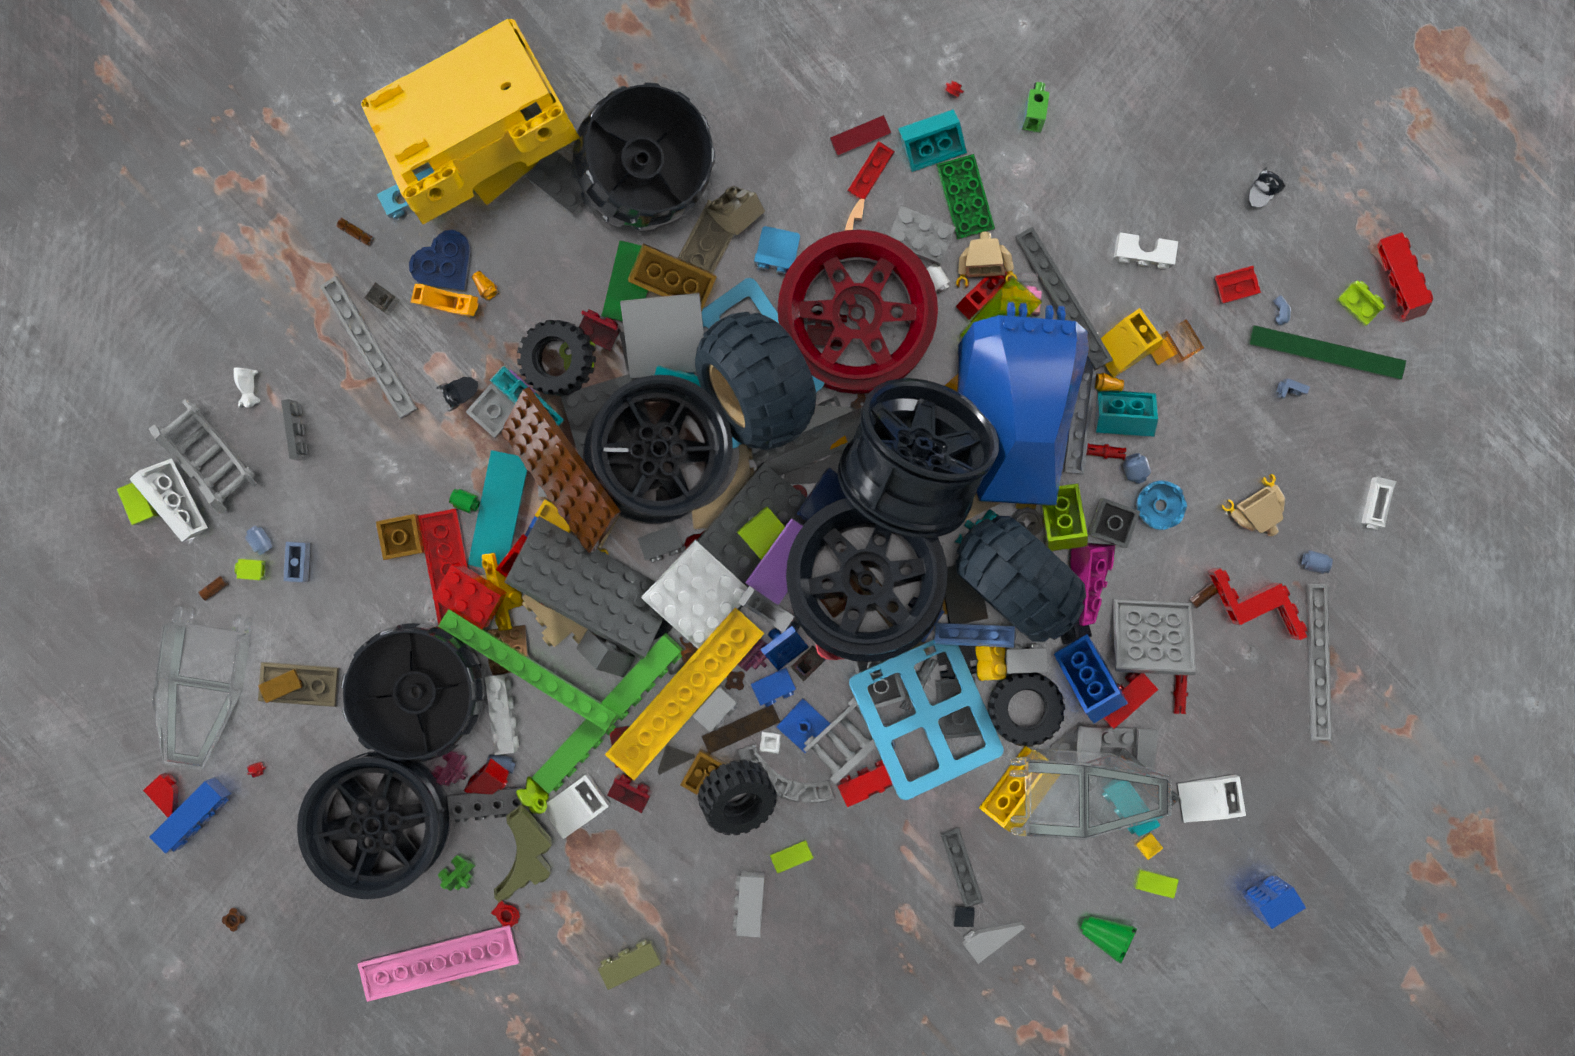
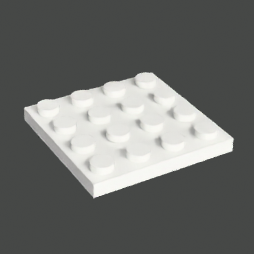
M695 540L641 598L699 649L731 611L741 606L738 602L748 587Z

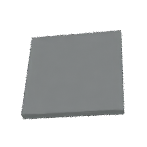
M699 293L620 302L630 378L654 375L658 365L675 371L696 372V351L700 340L704 337Z
M1113 600L1115 672L1195 676L1192 603Z

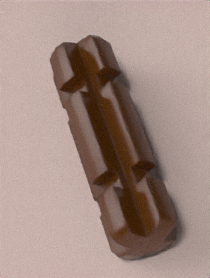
M343 218L338 220L336 226L339 229L345 230L346 233L361 240L366 245L372 242L373 237L370 234L364 233L363 230Z

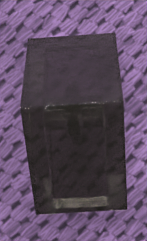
M376 282L364 297L387 315L391 314L400 301L399 298Z
M811 646L790 667L802 681H805L826 659L818 655L816 648Z
M667 744L657 771L660 775L695 758L694 752Z

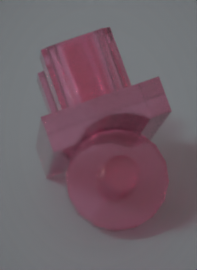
M759 639L738 663V666L746 672L751 667L756 670L760 665L766 668L767 664L764 660L767 657L761 649L768 643L763 639Z
M453 751L443 755L442 759L448 763L445 768L437 765L433 770L432 774L437 778L436 782L449 787L451 782L456 784L458 779L465 780L467 776L463 771L466 767L463 763L467 756Z

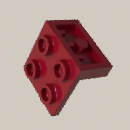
M590 309L587 312L582 310L581 315L583 319L579 327L584 330V334L589 335L591 342L612 351L620 334L619 332H621L617 322L607 317L605 320L600 319L601 316Z
M623 773L615 777L607 796L642 813L652 791H650V786L642 782L637 784L627 774Z

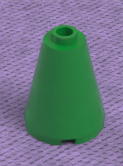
M1090 916L1089 920L1085 918L1080 927L1083 930L1082 934L1120 964L1137 931V928L1134 926Z

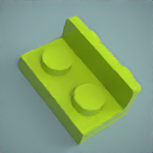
M1358 280L1354 281L1337 299L1365 326L1386 307L1381 297L1376 294L1373 295L1369 291L1368 285Z

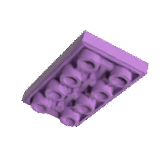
M792 518L746 581L747 585L779 605L788 592L786 581L787 560L796 535L803 527Z

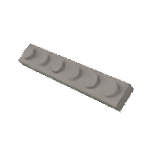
M1088 358L1069 430L1064 472L1082 475L1085 469L1097 370H1094Z

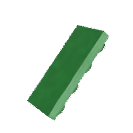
M971 154L937 164L952 224L956 227L954 231L957 240L995 230L975 155Z
M619 241L602 317L623 322L620 302L647 298V289L628 281L642 245Z

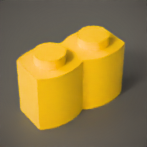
M976 646L975 651L978 660L977 676L979 681L1005 679L1007 674L1004 661L1005 647Z

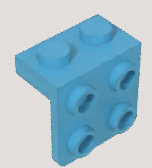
M764 226L761 231L754 264L758 265L757 267L769 270L770 267L777 269V272L786 274L796 259L800 235L795 232Z

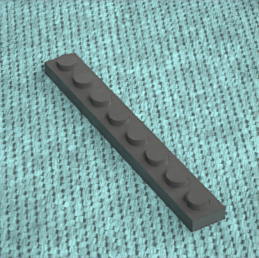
M1033 226L1016 235L1017 242L1056 307H1065V320L1076 321L1087 330L1089 344L1087 358L1094 370L1113 360Z

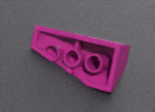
M1088 543V546L1072 548L1071 570L1083 581L1086 590V598L1082 602L1084 609L1079 618L1081 626L1096 622L1102 603L1100 595L1103 588L1107 587L1108 582L1105 579L1108 570H1112L1114 563L1115 545Z

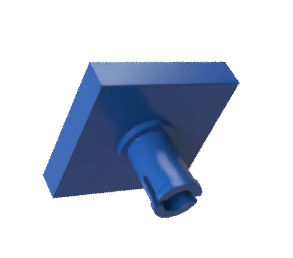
M791 626L782 634L777 628L770 630L768 636L772 641L763 647L761 651L779 671L807 650L809 646Z
M802 698L776 727L806 753L804 742L812 735L816 738L831 723Z

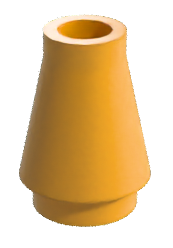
M477 271L472 275L471 278L481 298L490 300L497 295V285L481 271Z
M1103 372L1096 374L1095 389H1098L1099 392L1123 390L1124 380L1113 378L1111 375Z

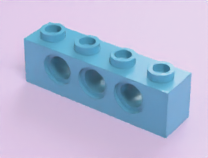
M430 167L415 176L420 181L434 173V170ZM397 184L377 194L387 216L394 219L401 217L405 214L404 211L410 209L406 201L403 204H398L397 199L402 194Z

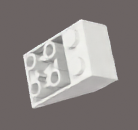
M587 773L548 801L544 814L564 839L607 809L611 804Z
M1237 775L1177 784L1184 823L1246 816L1240 777Z

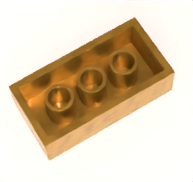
M643 243L628 281L661 296L699 293L702 312L717 276Z

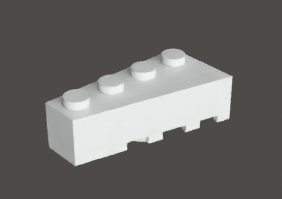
M172 458L139 470L130 478L132 483L182 542L199 535L208 528Z

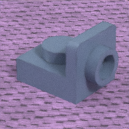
M1288 378L1284 379L1283 382L1280 381L1276 392L1279 393L1277 398H1285L1288 389L1290 394L1300 397L1301 394L1305 395L1308 393L1310 386Z

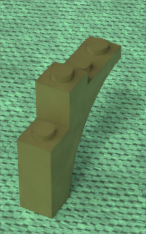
M522 804L506 815L507 824L513 832L517 850L510 872L494 888V898L498 903L509 899L517 889L524 888L529 883V880L536 885L539 882L546 881L551 874L550 865L540 855L545 854L551 848V837Z

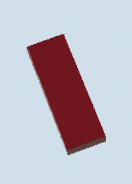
M883 115L830 137V140L838 157L890 135L891 130Z

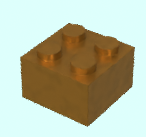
M418 514L376 521L383 560L425 553Z

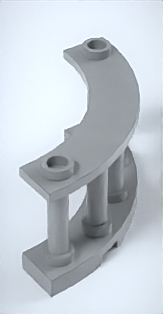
M184 399L182 402L187 408L186 412L166 428L160 429L154 424L149 430L154 439L171 456L175 455L181 462L180 466L189 477L194 478L200 485L198 488L208 503L222 514L227 510L223 502L229 494L246 480L254 487L257 485L253 478L255 474L249 467L246 468L223 438L200 414V408L194 402L190 404ZM194 416L202 426L180 444H175L170 439V434ZM208 431L217 443L195 461H190L184 454L186 452L185 449ZM223 448L231 460L209 478H204L199 472L200 466ZM236 466L241 475L221 492H215L212 488L214 483Z

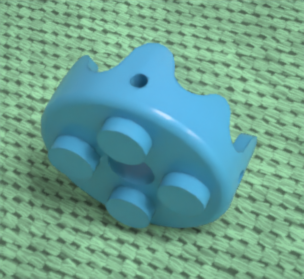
M1155 481L1146 485L1140 491L1136 501V509L1140 511L1139 518L1148 527L1158 530H1165L1178 525L1183 520L1187 508L1182 489L1168 481ZM1158 500H1163L1166 503V508L1163 511L1156 509L1155 504Z

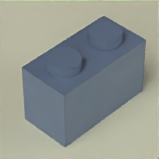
M286 542L284 581L308 582L310 543Z

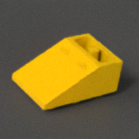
M1141 308L1125 317L1101 338L1113 359L1104 365L1113 378L1163 346V338Z

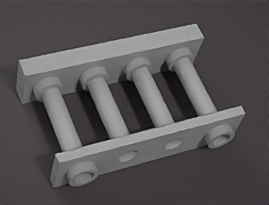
M855 697L847 703L849 707L816 738L812 735L804 742L806 745L804 748L805 752L811 748L831 770L832 776L830 779L835 784L876 748L874 740L866 739L846 717L854 708L863 717ZM838 722H841L861 744L860 747L862 749L857 753L851 752L831 730ZM824 735L846 757L845 760L847 762L842 767L840 765L837 766L817 744Z

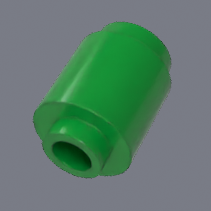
M454 489L449 499V503L453 504V507L469 514L473 511L476 512L480 504L477 495L462 489Z

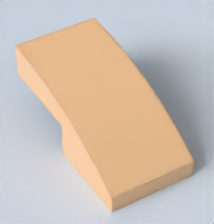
M860 199L853 208L845 230H853L854 220L862 221L865 199Z

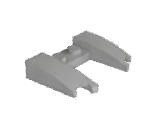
M1078 726L1076 765L1098 767L1101 747L1133 748V756L1153 773L1158 730L1152 728L1116 727L1113 729L1111 727ZM1089 775V783L1096 784L1097 776Z

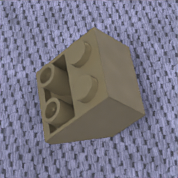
M736 186L727 188L724 194L718 199L713 200L711 205L706 208L707 213L725 231L735 235H739L765 212L755 192Z

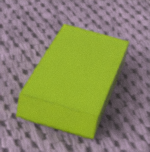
M806 840L770 855L777 874L813 859Z
M1140 869L1135 888L1174 899L1179 879Z

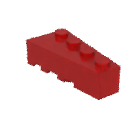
M1403 232L1380 239L1377 248L1385 271H1390L1388 275L1391 288L1396 289L1397 306H1402L1404 315L1401 316L1402 321L1406 322L1424 316L1432 304L1433 295L1426 288L1425 276L1417 267L1418 260L1411 253L1409 239L1405 238Z

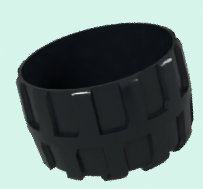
M645 82L643 85L621 86L611 91L587 113L577 131L580 138L574 141L571 169L573 178L578 180L581 187V198L590 209L594 207L599 211L606 222L617 227L628 225L633 226L639 231H645L677 220L687 213L701 198L709 183L711 170L715 164L716 148L713 147L710 133L711 127L707 118L690 102L689 97L680 91L675 92L662 87L658 83ZM637 156H642L646 163H639Z
M401 624L377 633L357 649L353 654L354 658L347 672L343 674L341 689H343L344 708L342 713L345 721L349 722L353 731L359 737L358 741L366 749H373L387 757V760L395 762L429 761L457 748L477 725L483 701L486 698V685L483 683L480 670L481 664L475 653L471 652L458 638L440 627L429 624ZM413 687L420 689L419 697L412 695L411 690Z

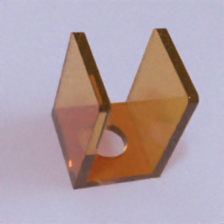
M1187 319L1180 322L1196 348V350L1183 357L1168 331L1161 334L1175 354L1174 357L1178 363L1204 349Z

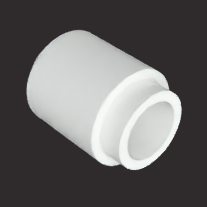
M934 263L927 268L936 291L941 293L949 288L948 283L950 280L940 266L938 267Z

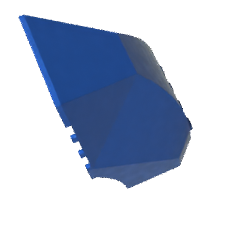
M1008 302L1007 316L998 315L974 322L958 344L957 392L971 400L991 422L999 440L997 458L977 490L979 501L1054 506L1057 503L1069 430L1089 351L1087 330L1076 321L1065 320L1064 306H1058L1057 320L1053 319L1054 311L1052 305H1046L1045 319L1027 317L1026 303H1020L1019 317H1016L1014 302Z

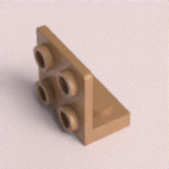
M525 625L513 626L510 630H487L490 634L529 657ZM488 658L492 675L512 673Z

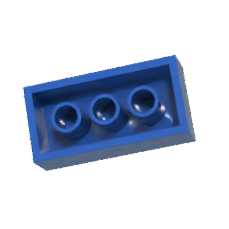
M1088 634L1054 654L1082 708L1093 724L1128 704Z
M216 777L204 781L149 838L165 854L180 850L187 844L188 841L186 839L194 836L201 830L200 825L208 822L215 816L214 811L222 808L229 802L228 797L232 793Z
M1278 876L1266 878L1263 881L1264 884L1259 887L1254 886L1247 890V894L1244 895L1255 916L1271 929L1306 909L1294 887Z

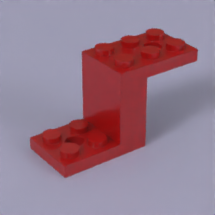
M1213 568L1207 571L1232 624L1242 625L1277 608L1291 638L1295 640L1307 638L1305 633L1308 631L1303 621L1299 620L1297 616L1299 611L1294 603L1291 604L1288 598L1290 592L1286 585L1272 583L1239 599L1234 588L1231 589L1228 583L1230 578L1226 570L1222 571V568Z

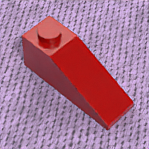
M1005 272V275L986 276L956 307L970 320L1006 285L1005 278L1007 272ZM1013 276L1008 277V282L1013 278Z

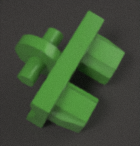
M456 855L451 860V864L456 869L451 873L445 868L438 874L442 882L440 886L449 891H452L454 887L458 891L462 887L468 889L471 886L468 880L472 877L469 872L475 867L473 862Z

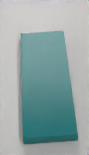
M491 450L468 565L483 568L482 555L488 553H495L497 565H499L512 548L528 471L517 455Z

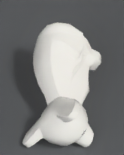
M234 368L235 384L242 393V397L238 402V408L242 406L250 408L255 404H260V398L253 394L255 388L254 376L258 373L257 370Z

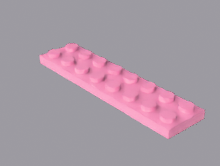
M510 925L359 962L358 968L366 1000L369 1002L519 964L520 961Z

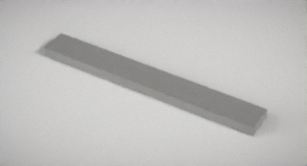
M335 276L321 284V290L399 418L403 419L416 411V405L338 277Z
M1307 584L1311 740L1325 741L1332 740L1328 584Z

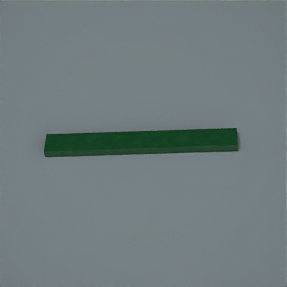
M1256 325L1252 326L1248 343L1251 346L1402 380L1406 360Z

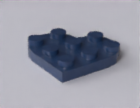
M445 230L433 239L431 247H422V249L417 250L411 256L409 271L412 277L419 284L466 291L471 254L468 239L455 230Z

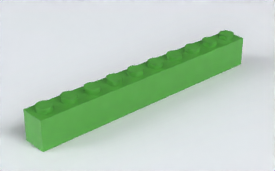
M448 609L438 627L603 730L609 731L619 713L452 610Z
M665 633L647 652L646 657L643 660L641 659L601 702L619 713L609 731H605L585 719L536 772L532 779L548 794L552 790L556 792L564 784L561 780L565 776L569 778L577 770L574 766L578 762L583 763L590 756L587 752L592 747L596 749L603 742L600 738L605 733L609 735L616 728L614 723L618 719L622 721L629 714L627 709L631 705L635 707L643 699L640 695L644 691L648 693L656 685L653 681L658 676L662 678L669 671L666 667L671 662L675 664L682 657L680 652L683 648Z

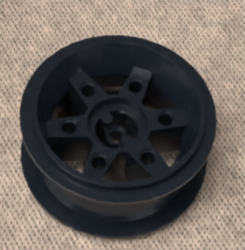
M847 498L825 506L803 525L796 535L787 560V590L798 623L805 633L821 648L833 655L851 661H883L897 657L916 646L936 623L942 610L947 588L948 572L946 557L938 537L919 538L890 531L861 514ZM855 528H875L865 549L857 550L842 535V533ZM892 534L902 539L909 546L916 559L890 561L887 558ZM878 536H882L886 542L883 545H877L874 540ZM837 544L846 546V550L844 552H837L835 547ZM826 547L840 566V570L813 578L815 563L821 551ZM906 567L910 568L912 572L909 575H904L900 570ZM864 568H876L881 572L884 577L883 586L881 587L876 583L874 573L866 571ZM853 574L858 579L859 587L864 591H868L871 595H860L852 589L850 579ZM868 576L873 581L870 585L866 586L862 584V578ZM921 581L919 597L914 607L908 612L894 593V588ZM825 582H831L833 583V587L829 590H825L822 587V584ZM843 597L846 607L841 626L824 613L817 600ZM894 603L899 609L897 612L892 613L888 611L887 606ZM876 610L893 625L877 632H858L866 613ZM850 611H857L859 617L856 620L849 619L848 614Z

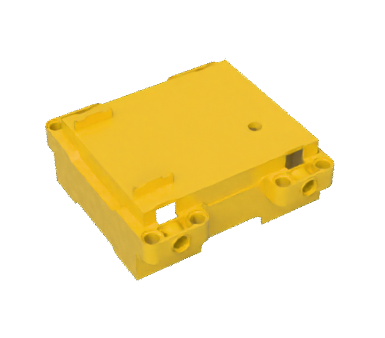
M514 19L502 21L461 46L367 96L361 103L392 170L400 192L422 225L474 197L473 188L476 184L506 167L520 161L530 166L580 138ZM537 102L542 113L526 121L521 110ZM429 162L434 173L418 181L412 170Z

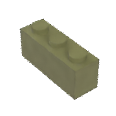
M646 939L635 944L636 948L630 951L629 948H626L618 953V957L613 959L608 957L600 962L601 965H599L598 971L608 990L661 964L662 959L652 940L648 942Z

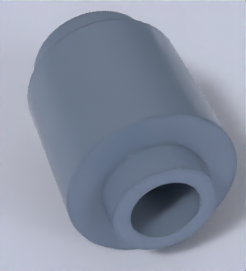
M254 526L246 531L247 536H245V539L259 556L273 548L270 544L271 540L262 527L257 528Z
M1311 550L1308 553H1304L1302 558L1304 569L1324 574V572L1329 573L1333 563V558H1330L1328 555Z
M488 755L487 761L493 759L508 770L509 773L513 774L516 762H513L512 757Z

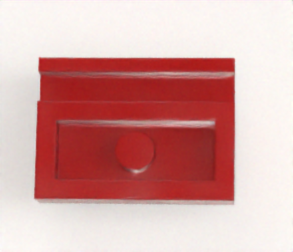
M1254 266L1214 277L1222 304L1261 293L1257 276L1254 272Z

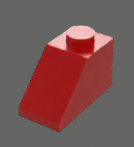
M489 759L469 778L464 791L466 793L494 794L498 789L502 790L508 783L506 779L509 771L493 759Z
M163 773L143 791L168 818L178 808L179 787L176 785V779L171 774Z

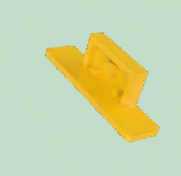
M495 553L483 554L482 566L485 569L487 580L507 592L506 597L495 614V623L499 631L510 630L512 626L508 610L524 606L522 604V594L517 589L504 583L506 577L495 570L498 567Z

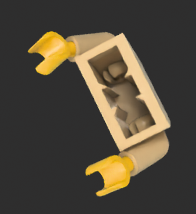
M980 233V239L970 241L969 247L959 257L958 273L960 277L956 280L957 286L960 287L962 279L966 281L965 288L969 286L970 283L966 278V274L967 277L1005 275V272H1007L1006 284L1009 285L1007 279L1010 276L1015 278L1016 284L1017 277L1013 274L1014 265L1011 253L1004 245H999L997 238H991V233Z
M1270 474L1269 477L1272 482H1267L1266 478L1263 477L1262 483L1267 487L1236 505L1237 509L1234 508V503L1231 500L1227 501L1232 507L1226 509L1222 505V509L1225 512H1230V516L1240 526L1250 531L1256 530L1259 533L1266 531L1268 536H1274L1279 532L1276 524L1284 518L1282 513L1284 511L1285 497L1279 486L1275 485V476Z

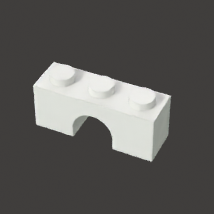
M1119 233L1117 235L1114 258L1119 259L1118 262L1130 263V261H1135L1140 266L1155 264L1160 269H1169V267L1175 265L1178 241L1159 238L1156 240L1153 252H1144L1139 247V235Z

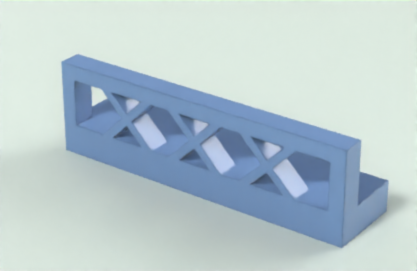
M936 623L935 644L1014 648L1016 640L1015 626Z

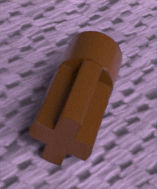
M220 575L198 593L204 601H207L228 584Z
M1211 583L1189 600L1197 609L1216 595L1218 591Z

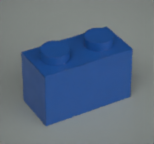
M787 667L751 683L760 706L765 704L766 707L776 703V698L782 696L785 699L794 695L793 691L796 690Z

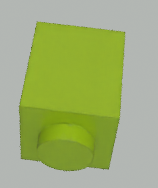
M238 559L234 569L237 579L265 580L266 561Z

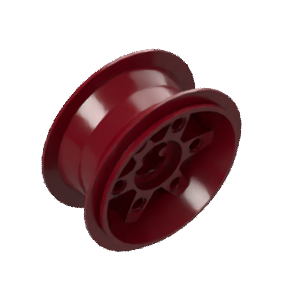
M861 229L832 233L808 246L789 267L781 285L777 307L779 324L797 344L812 376L824 382L823 387L848 394L870 393L883 382L905 378L926 353L933 339L938 317L935 286L929 271L921 259L902 242L886 234ZM864 260L876 263V265L863 283H854L841 262ZM824 271L834 293L832 300L804 301L811 284ZM840 272L844 275V279L836 282L832 277L833 274ZM880 273L883 275L884 280L881 283H876L873 281L872 276ZM891 273L899 279L905 288L910 304L883 301L881 293ZM856 299L868 302L873 308L874 317L871 324L865 318V308L858 304ZM844 304L848 309L849 320L856 324L859 330L851 329L841 321L839 313ZM813 307H822L823 313L820 316L814 315L812 313ZM894 308L902 311L903 314L900 318L893 317L891 311ZM854 309H859L862 312V317L855 319L852 317L851 312ZM804 322L830 324L833 328V332L822 353L810 340L805 330ZM910 324L904 341L890 355L880 332L881 327ZM833 341L841 342L842 348L839 351H834L831 348ZM873 342L881 344L882 349L879 352L872 351L870 346ZM852 343L861 344L874 364L847 366L837 362Z

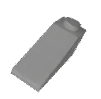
M1021 922L981 929L976 932L971 931L964 937L963 944L979 964L1025 929Z

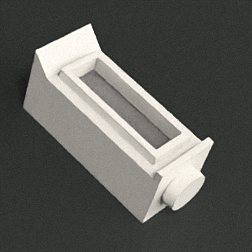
M1372 477L1361 522L1367 524L1366 528L1378 530L1379 527L1383 528L1386 526L1390 502L1397 481Z

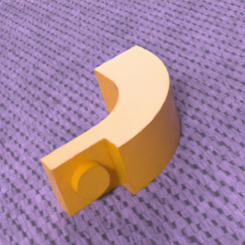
M415 284L410 303L452 314L474 317L478 306V297L453 293L423 284Z

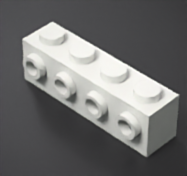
M507 673L486 676L485 683L494 755L514 753L519 747L518 736H515L514 731L517 724L515 716L512 715L514 700L513 697H510L509 689H512L510 677L508 678Z

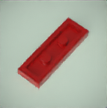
M878 141L847 192L858 199H866L895 151Z

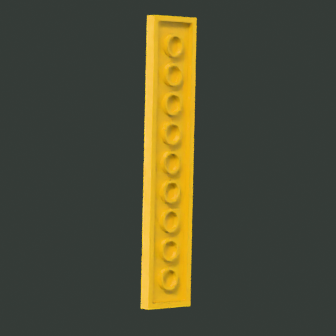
M734 608L605 755L632 780H635L765 633L742 612Z

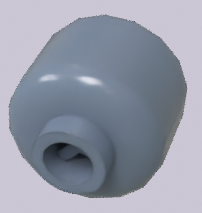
M1140 453L1127 456L1125 458L1126 461L1123 463L1127 480L1136 484L1145 482L1147 480L1146 477L1151 474L1147 458L1140 455Z

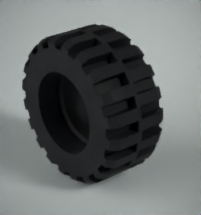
M546 320L545 323L539 322L535 324V328H530L527 331L528 336L522 337L520 341L523 343L522 348L518 347L517 353H520L517 365L522 367L519 371L521 376L526 377L525 382L528 385H532L536 391L549 395L572 394L574 390L578 391L582 388L583 383L589 381L588 375L589 373L593 374L595 369L592 367V362H596V357L592 353L595 351L594 345L590 344L591 338L589 335L584 334L582 328L566 321ZM555 339L565 341L570 347L572 354L571 364L568 370L561 376L549 375L542 365V352L545 346Z
M1036 672L1007 675L1005 679L996 684V688L991 692V699L988 703L990 719L995 730L1008 742L1027 747H1033V745L1037 744L1041 745L1044 744V741L1052 739L1054 733L1058 732L1061 728L1060 724L1064 721L1065 717L1064 698L1057 685L1046 676ZM1023 690H1031L1039 694L1045 705L1042 719L1031 727H1022L1015 724L1008 712L1011 698Z
M734 760L730 761L729 764L720 765V768L710 772L709 777H705L703 780L704 784H701L699 788L698 801L708 825L714 831L724 835H740L743 832L746 834L754 828H759L760 824L765 823L768 820V816L772 815L777 803L776 790L765 769L755 762L749 761L748 763L747 760H740V762ZM747 793L741 799L734 802H729L735 796Z

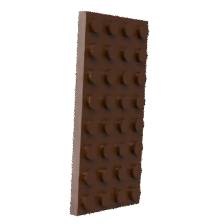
M525 388L507 418L501 433L504 439L512 446L514 453L520 457L525 468L533 475L536 483L546 493L548 500L557 508L559 515L567 522L570 530L578 537L581 545L590 554L596 551L621 511L531 388Z

